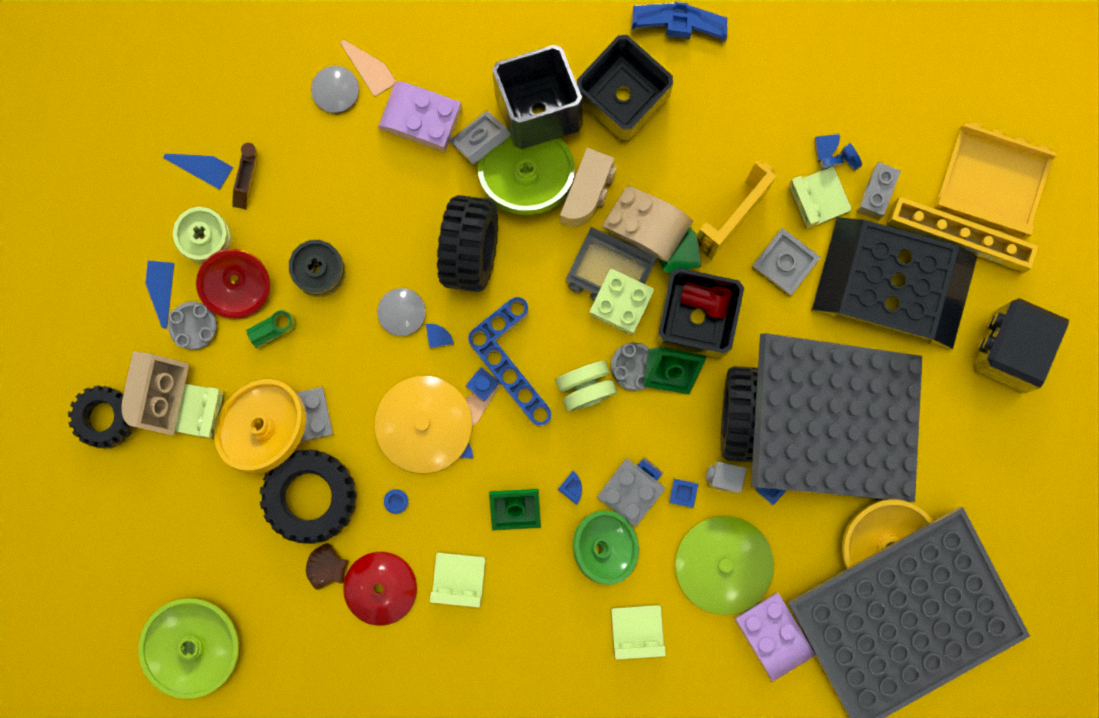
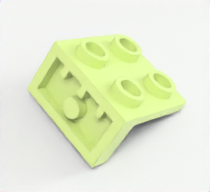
M834 167L827 168L803 179L799 176L792 179L789 183V188L807 229L848 213L852 209Z
M610 269L589 315L633 336L654 289L614 269Z
M185 384L175 432L214 439L215 423L220 412L224 391L211 387L205 388Z
M437 553L430 602L481 607L485 558Z
M659 605L612 609L615 659L666 656L663 644L661 607Z

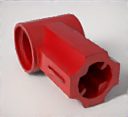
M686 281L681 295V303L704 309L712 317L724 318L728 313L732 292L722 286L709 288Z

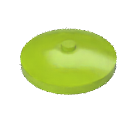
M509 135L502 144L494 147L482 160L478 161V178L485 196L491 199L498 208L519 215L539 214L557 206L568 195L575 177L573 155L561 138L520 149L513 145Z
M718 516L698 523L687 532L676 553L675 571L683 593L693 604L713 614L732 615L753 607L766 594L773 578L774 558L768 541L755 526L736 517Z
M195 598L175 600L155 611L144 625L138 645L139 661L148 680L161 692L182 699L199 698L220 688L233 673L239 657L238 634L229 616L213 603Z

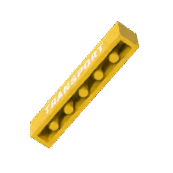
M899 197L895 201L887 223L914 234L960 246L978 257L1023 273L1032 268L1039 248L1038 245L903 197Z

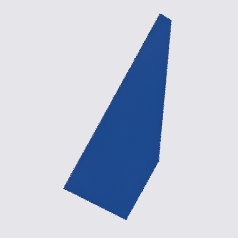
M165 154L163 157L219 190L233 168L214 156Z
M148 261L145 284L161 327L167 328L174 263Z

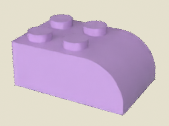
M395 82L378 129L446 153L461 114L462 105L459 101L404 82Z
M779 593L770 595L734 617L735 622L771 682L815 657L808 641Z

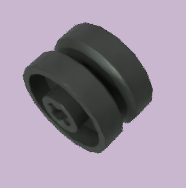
M308 240L300 244L292 252L289 260V273L293 282L304 293L314 297H325L334 293L342 285L345 278V263L339 252L330 243L322 240ZM316 266H322L318 268L319 272H314Z

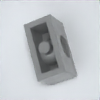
M878 162L872 170L857 212L880 220L885 214L901 170Z
M717 461L713 466L708 467L705 481L709 482L708 488L739 494L742 491L747 468Z

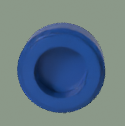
M399 489L390 490L384 497V506L390 513L399 514L408 507V496Z

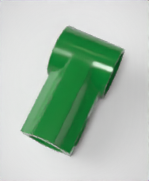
M279 310L271 317L246 330L247 335L257 349L283 334L291 333L296 327V319L289 312ZM282 316H287L289 319V324L285 328H280L278 325V321Z

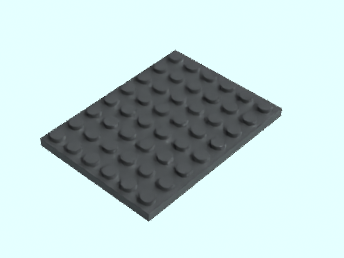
M768 333L760 334L751 487L874 499H900L915 502L922 356Z
M961 506L787 602L849 718H885L1030 637L970 519Z

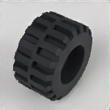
M98 385L93 386L94 388L84 389L83 394L78 393L75 396L77 401L71 402L72 412L68 411V417H71V421L68 423L69 427L74 429L72 432L74 436L79 437V441L97 448L116 447L115 444L123 443L124 438L131 435L129 430L132 427L125 422L122 415V399L124 394L107 386L102 387ZM107 403L114 411V420L108 429L99 432L92 427L90 416L97 405Z

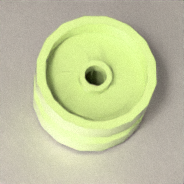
M195 207L188 209L179 216L174 224L173 238L176 247L184 256L195 263L202 264L213 253L230 249L232 241L230 227L218 213L210 208ZM204 233L205 237L201 239L200 236Z
M605 360L583 366L555 379L560 392L575 390V392L565 396L563 399L567 412L593 406L617 394L613 381L606 380L597 383L598 380L605 378L609 374Z

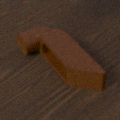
M245 143L241 147L242 155L233 188L232 207L247 210L258 160V151L252 143Z

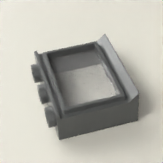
M590 227L565 279V283L569 284L568 288L574 292L581 294L584 291L590 294V299L595 301L610 269H614L645 284L657 258Z

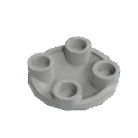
M326 67L318 72L312 81L311 92L313 100L318 107L327 113L345 111L358 100L359 87L357 79L351 71L344 67Z
M405 288L393 289L386 293L380 300L377 309L378 320L382 327L390 334L399 337L410 335L417 331L426 317L425 305L421 297L414 291Z
M186 302L171 311L168 321L169 334L179 347L188 350L200 349L213 339L216 332V319L204 304Z
M636 342L624 344L616 350L612 357V375L616 382L625 389L636 391L647 388L644 387L643 382L649 348L644 344Z

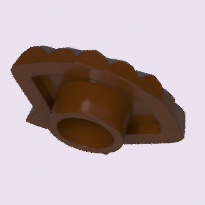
M329 543L323 544L311 552L306 564V576L311 585L317 590L334 582L343 584L344 573L349 560L341 559Z

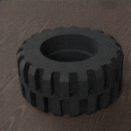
M457 195L448 202L440 227L441 231L437 250V274L439 282L445 288L480 292L487 286L488 280L491 277V271L493 270L498 239V210L496 204L491 199Z
M733 366L727 371L721 426L722 457L727 461L753 462L758 368Z
M313 449L296 450L282 464L266 473L263 478L265 481L263 487H260V494L262 495L260 506L264 510L266 522L270 523L272 529L282 535L283 538L297 543L315 544L337 536L351 521L350 517L356 508L355 499H357V492H355V482L349 474L350 471L337 458L325 452ZM308 473L322 477L328 483L332 494L328 510L322 516L313 520H303L296 517L289 510L286 503V491L289 484L296 477Z

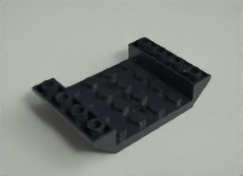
M837 217L812 311L834 317L837 314L924 338L929 340L930 344L952 350L978 256L960 246L862 219ZM904 250L910 253L911 260L909 263H902L899 260L898 254L900 251ZM894 274H901L904 277L905 283L903 286L897 287L893 284L892 276ZM888 297L897 299L898 308L896 310H890L886 307L885 302Z

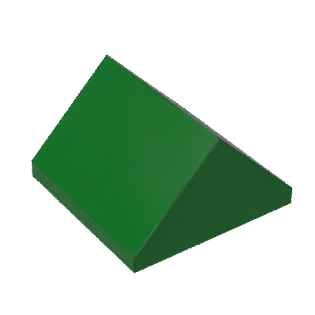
M692 225L668 262L658 258L663 271L666 273L673 272L677 268L692 269L701 267L697 235Z
M661 347L648 349L643 382L644 387L690 394L705 363L706 356Z
M539 489L489 491L492 530L541 528Z

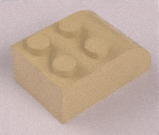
M590 148L586 149L560 214V224L569 227L584 225L592 219L598 206L603 207L608 191L605 188L606 184L611 185L616 174L617 166H614L613 157Z
M627 185L602 226L616 239L668 262L693 223V220L673 205Z
M133 351L122 399V415L125 422L132 427L174 436L189 364L154 354Z

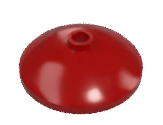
M224 249L213 253L202 263L197 273L196 289L200 300L211 312L225 318H243L258 311L266 302L270 291V277L265 265L255 255L241 249ZM236 275L238 276V279L232 280L230 276Z
M372 552L356 560L349 568L344 580L343 593L348 608L358 619L370 625L383 626L399 621L411 610L417 595V581L413 570L401 557L389 552ZM377 584L383 586V592L380 594L374 590Z

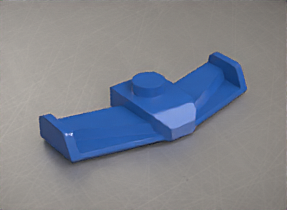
M676 1L674 3L633 6L631 30L641 27L666 26V36L690 39L693 29L720 38L721 41L726 42L727 17Z

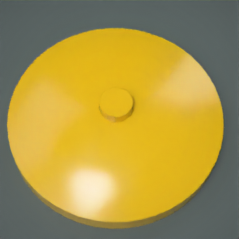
M431 376L408 378L393 386L382 398L375 416V434L382 452L392 463L412 473L429 474L448 468L463 454L472 435V415L463 395L450 383Z
M273 379L257 380L237 390L223 405L215 423L214 442L221 459L233 469L246 474L267 472L282 464L295 451L305 430L306 412L300 396L285 383Z
M882 499L868 504L854 515L845 530L842 540V557L845 568L848 569L933 520L918 506L900 499Z

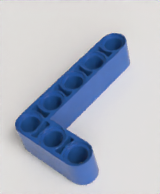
M514 297L472 329L469 333L468 341L471 348L535 426L544 427L551 420L550 408L497 343L500 338L522 322L528 315L529 310L526 300L521 297ZM516 303L522 304L525 308L524 312L520 315H514L511 312V307ZM500 318L505 321L506 324L502 330L492 328V322L495 319ZM479 333L486 336V342L480 346L473 343V337ZM493 352H497L502 356L500 363L495 365L488 362V357ZM513 371L516 373L517 379L514 383L508 384L503 380L506 372ZM523 390H528L532 393V399L527 403L521 402L518 398L519 393ZM537 409H544L547 412L548 416L545 421L539 422L534 419L533 415Z

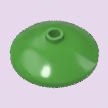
M602 510L587 515L577 526L573 537V554L577 566L588 579L601 585L617 584L625 580L633 572L639 556L638 539L632 525L623 516L613 511ZM596 545H597L598 548H599V552H598V553H597V551H596Z

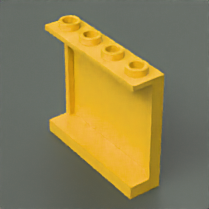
M975 122L964 123L959 129L934 209L1026 239L1032 235L1034 229L1032 223L1052 160L1057 156V153L1051 151V148L1039 144L1035 146L1028 144V140L1021 137H1014V139L1007 137L1000 130L992 129L989 131L983 129L982 125Z
M758 160L755 162L745 181L753 188V191L719 231L707 222L700 228L697 235L698 248L710 260L716 256L767 194L777 177L774 174L775 170L766 162L761 164Z

